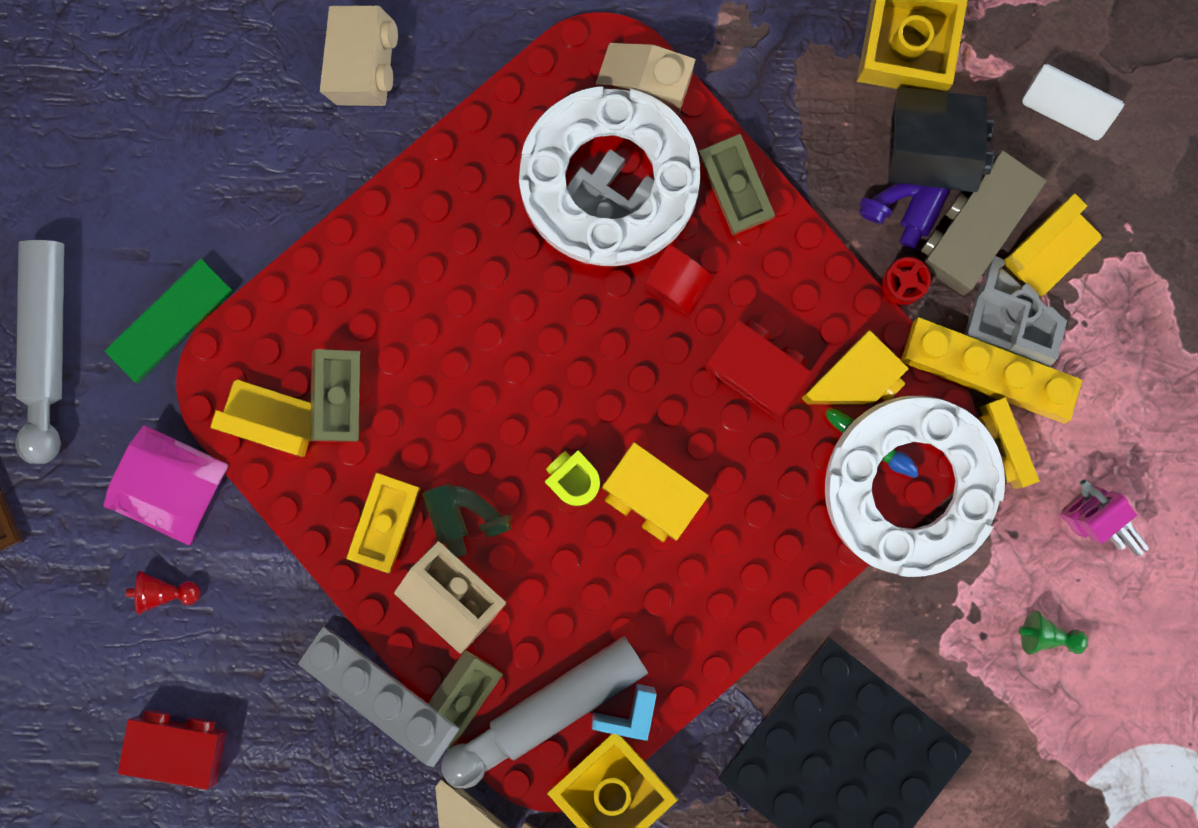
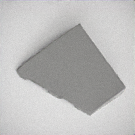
M995 256L982 278L964 335L1050 367L1058 359L1067 320L1053 307L1043 304L1039 299L1038 293L1028 283L1022 287L1002 268L1006 262Z

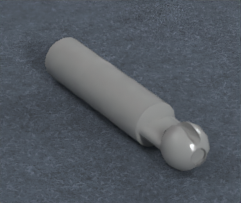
M25 240L18 243L16 399L28 405L27 424L18 432L15 446L20 457L29 464H46L59 453L61 446L59 433L50 425V405L62 399L64 244L48 240Z
M624 635L490 722V729L469 743L452 746L443 756L441 772L446 781L455 788L467 789L476 786L484 777V773L507 758L516 760L649 673Z

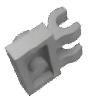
M610 149L592 175L581 167L566 189L575 205L588 215L598 218L616 219L624 218L640 209L651 194L654 180L647 175L630 200L625 199L608 187L625 165V159Z

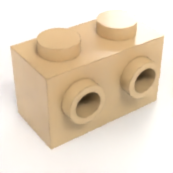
M329 6L320 92L336 105L386 106L387 91H390L393 86V70L390 63L392 48L396 47L398 41V30L395 21L380 6Z
M439 541L409 570L394 592L397 597L460 654L487 628L506 604L499 595Z

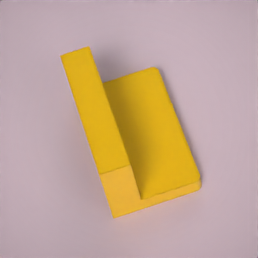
M1076 194L1065 200L1004 259L1005 265L1024 285L1028 283L1038 293L1039 298L1044 296L1102 239L1101 234L1080 214L1087 205Z
M235 380L224 412L216 410L210 428L304 457L310 441L311 403Z

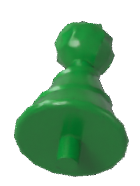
M1032 611L1027 616L1024 625L1020 626L1018 633L1021 635L1022 648L1028 655L1046 649L1051 650L1063 645L1068 648L1069 652L1081 654L1088 647L1089 638L1086 637L1083 631L1076 629L1066 634L1063 629H1059L1052 621L1043 617L1039 611Z

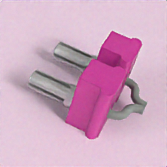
M1081 480L1079 484L1082 486L1081 492L1083 496L1060 513L1062 519L1067 522L1073 532L1084 538L1089 536L1092 541L1101 544L1110 538L1117 549L1123 550L1126 548L1125 545H1127L1135 556H1141L1144 554V551L1147 552L1149 546L1131 522L1138 515L1130 506L1126 497L1113 491L1108 493L1105 489L1093 487L1088 480Z

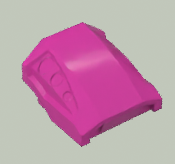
M143 425L128 445L107 489L103 507L116 511L175 540L192 546L196 538L194 536L229 465L192 446Z

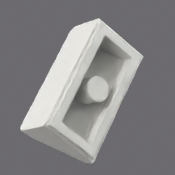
M1044 64L1033 76L1022 98V103L1025 106L1093 140H1099L1104 136L1124 106L1123 101L1049 64Z

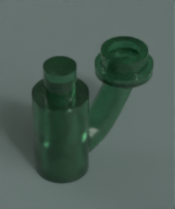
M451 483L422 493L437 541L441 544L445 543L447 549L457 558L468 554L463 537L469 534L460 510L461 506L470 509L486 522L479 525L480 531L484 530L486 538L512 530L510 524L512 520L511 515L503 517L483 497L468 488L452 486Z

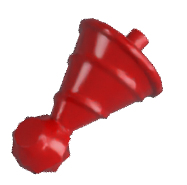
M142 570L137 573L135 588L126 589V597H134L135 610L138 615L160 605L167 604L169 601L177 598L183 605L190 606L199 601L201 595L200 588L194 582H184L177 588L175 585H170L145 574Z

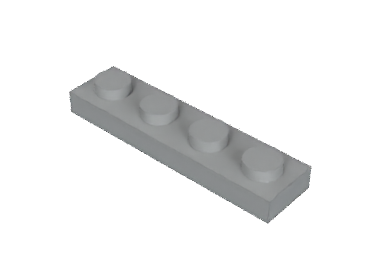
M322 627L298 663L299 666L427 766L434 767L460 729L328 628Z

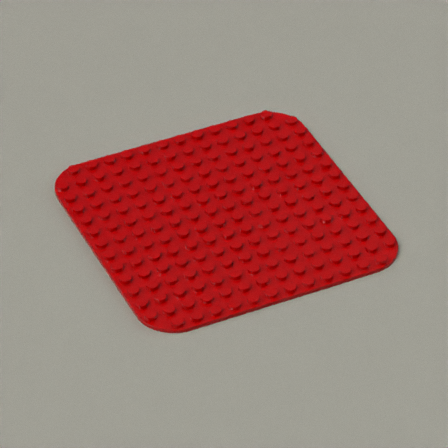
M608 12L585 13L570 17L555 24L535 39L207 316L188 339L180 357L176 376L179 408L189 431L209 456L229 465L225 473L226 476L403 685L427 704L462 654L456 651L394 594L409 570L439 541L506 602L487 628L466 649L468 652L494 666L503 675L455 745L469 743L489 730L492 720L625 635L649 674L516 760L507 758L484 773L483 779L502 797L524 808L542 812H563L547 793L612 735L611 733L592 729L594 712L629 719L636 684L654 687L657 696L648 740L621 736L646 761L870 566L844 544L829 517L825 498L826 472L832 452L843 433L829 422L826 417V410H840L855 420L865 411L884 402V400L880 397L872 404H807L802 397L869 330L901 360L913 323L901 308L886 295L879 283L694 73L692 74L680 113L675 114L686 125L698 153L702 149L741 134L775 217L772 220L732 235L699 158L700 185L695 208L684 229L670 243V245L701 265L713 278L690 316H687L644 289L645 281L668 246L649 258L635 263L619 266H600L568 257L550 245L540 235L526 212L519 183L522 150L535 123L550 107L565 97L581 90L596 87V81L609 43L655 45L675 52L656 31L644 23L628 16ZM615 135L595 137L582 144L569 159L565 173L566 188L581 167L592 175L611 149L625 159V165L608 187L629 201L647 175L654 180L653 165L645 151L629 139ZM737 320H740L745 325L749 320L757 323L770 333L771 336L768 339L770 343L782 351L785 346L790 347L808 361L804 367L810 370L812 374L777 420L704 368ZM315 349L360 351L359 441H309L305 456L301 457L210 428L216 410L224 412L235 380L311 403L312 351ZM905 364L909 369L900 378L906 384L891 399L904 396L934 397L961 407L977 418L975 405L967 387ZM911 442L894 448L895 451L905 453L914 461L918 469V476L915 478L893 471L888 463L882 460L877 467V473L873 479L871 489L875 507L886 521L896 527L912 529L954 492L956 481L952 464L940 449L929 443ZM633 443H636L709 495L678 540L668 536L664 542L660 541L641 527L646 519L632 509L625 516L604 501L609 493L602 489V487ZM565 451L570 456L579 451L596 469L599 475L600 488L598 494L586 505L572 506L565 503L545 483L551 476L546 468ZM376 473L421 488L390 574L346 559Z

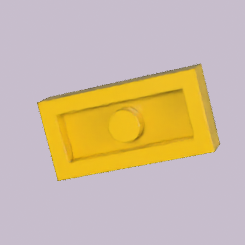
M1006 397L981 406L980 409L983 416L979 417V421L988 430L998 447L1004 467L1005 483L1010 482L1013 489H1019L1039 482L1040 480Z
M376 473L346 559L390 574L421 488Z

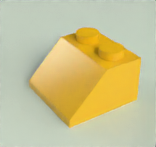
M616 734L610 735L547 793L577 828H649L679 800L620 735Z

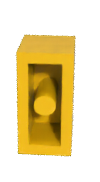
M633 443L602 487V489L609 493L604 501L625 516L632 509L646 519L641 527L662 542L668 536L678 540L709 496L636 443Z

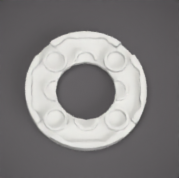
M603 86L581 90L560 100L550 107L535 123L522 150L519 176L520 191L524 207L532 224L540 235L558 251L568 257L588 264L600 266L627 265L658 253L668 246L686 226L698 198L700 185L699 156L686 125L679 116L660 100L631 88L630 91L603 89ZM615 135L629 139L645 151L653 165L654 184L649 198L639 210L624 218L609 219L588 215L575 205L566 189L565 173L569 159L582 144L595 137Z
M904 396L890 399L875 405L856 418L838 440L830 457L825 479V498L829 517L844 544L869 565L906 577L937 574L955 567L971 556L984 543L994 528L991 524L996 515L999 502H1003L1005 492L1002 458L994 439L985 426L963 408L928 396ZM911 442L929 443L940 449L952 464L956 481L953 499L944 514L929 525L915 529L896 527L886 521L875 507L871 491L873 479L877 473V467L885 455L897 446Z

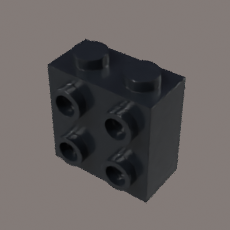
M898 87L890 122L888 182L978 192L982 175H990L994 157V149L987 147V143L991 141L994 126V116L987 115V97Z

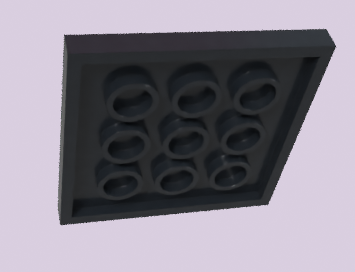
M827 638L718 779L778 828H913L968 758L972 750L831 638Z

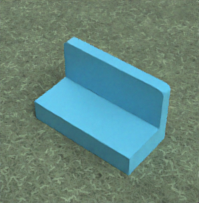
M636 684L629 719L594 712L592 729L647 741L657 696L654 687Z

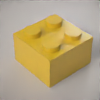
M871 0L857 82L894 89L905 87L947 92L954 81L968 0Z

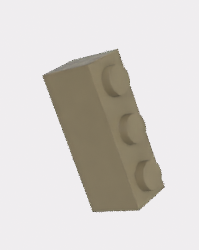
M1002 150L993 159L990 175H982L978 192H970L968 197L960 193L945 214L952 219L943 233L935 229L922 247L921 251L927 255L923 263L928 267L930 274L962 296L970 292L1047 180Z

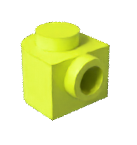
M566 451L563 452L546 468L551 476L545 483L565 503L572 506H583L590 503L598 494L600 488L599 475L596 469L579 451L572 456Z

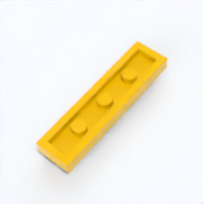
M919 317L912 323L901 358L904 364L997 399L1006 397L1007 402L1063 424L1072 419L1083 381L1077 377Z

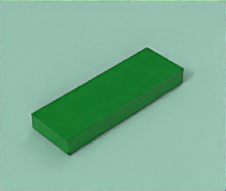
M200 258L105 350V353L135 383L139 384L234 291Z

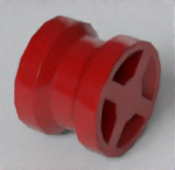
M904 257L895 261L884 272L881 280L882 288L886 295L897 305H910L928 292L931 284V274L928 267L921 260L913 257Z

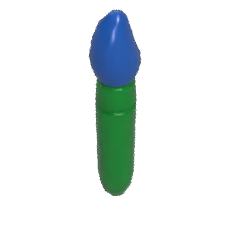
M826 410V417L829 422L842 433L854 421L853 418L840 410ZM893 449L882 458V461L887 462L893 471L913 478L918 476L916 464L905 453Z

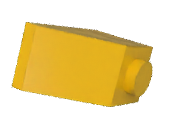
M869 330L825 373L802 399L807 404H872L880 397L887 401L906 384L900 377L909 368Z

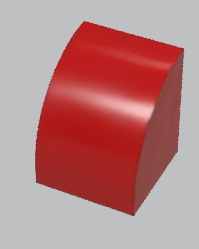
M669 244L645 281L644 289L687 316H690L713 278L696 261Z

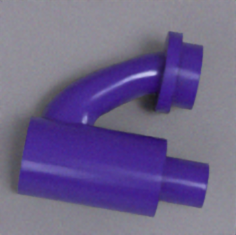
M894 183L872 199L862 198L859 203L861 206L859 215L873 223L883 224L885 218H889L892 213L888 208L889 205L902 198L912 197L900 222V225L905 229L899 243L907 248L915 249L921 236H929L950 189Z

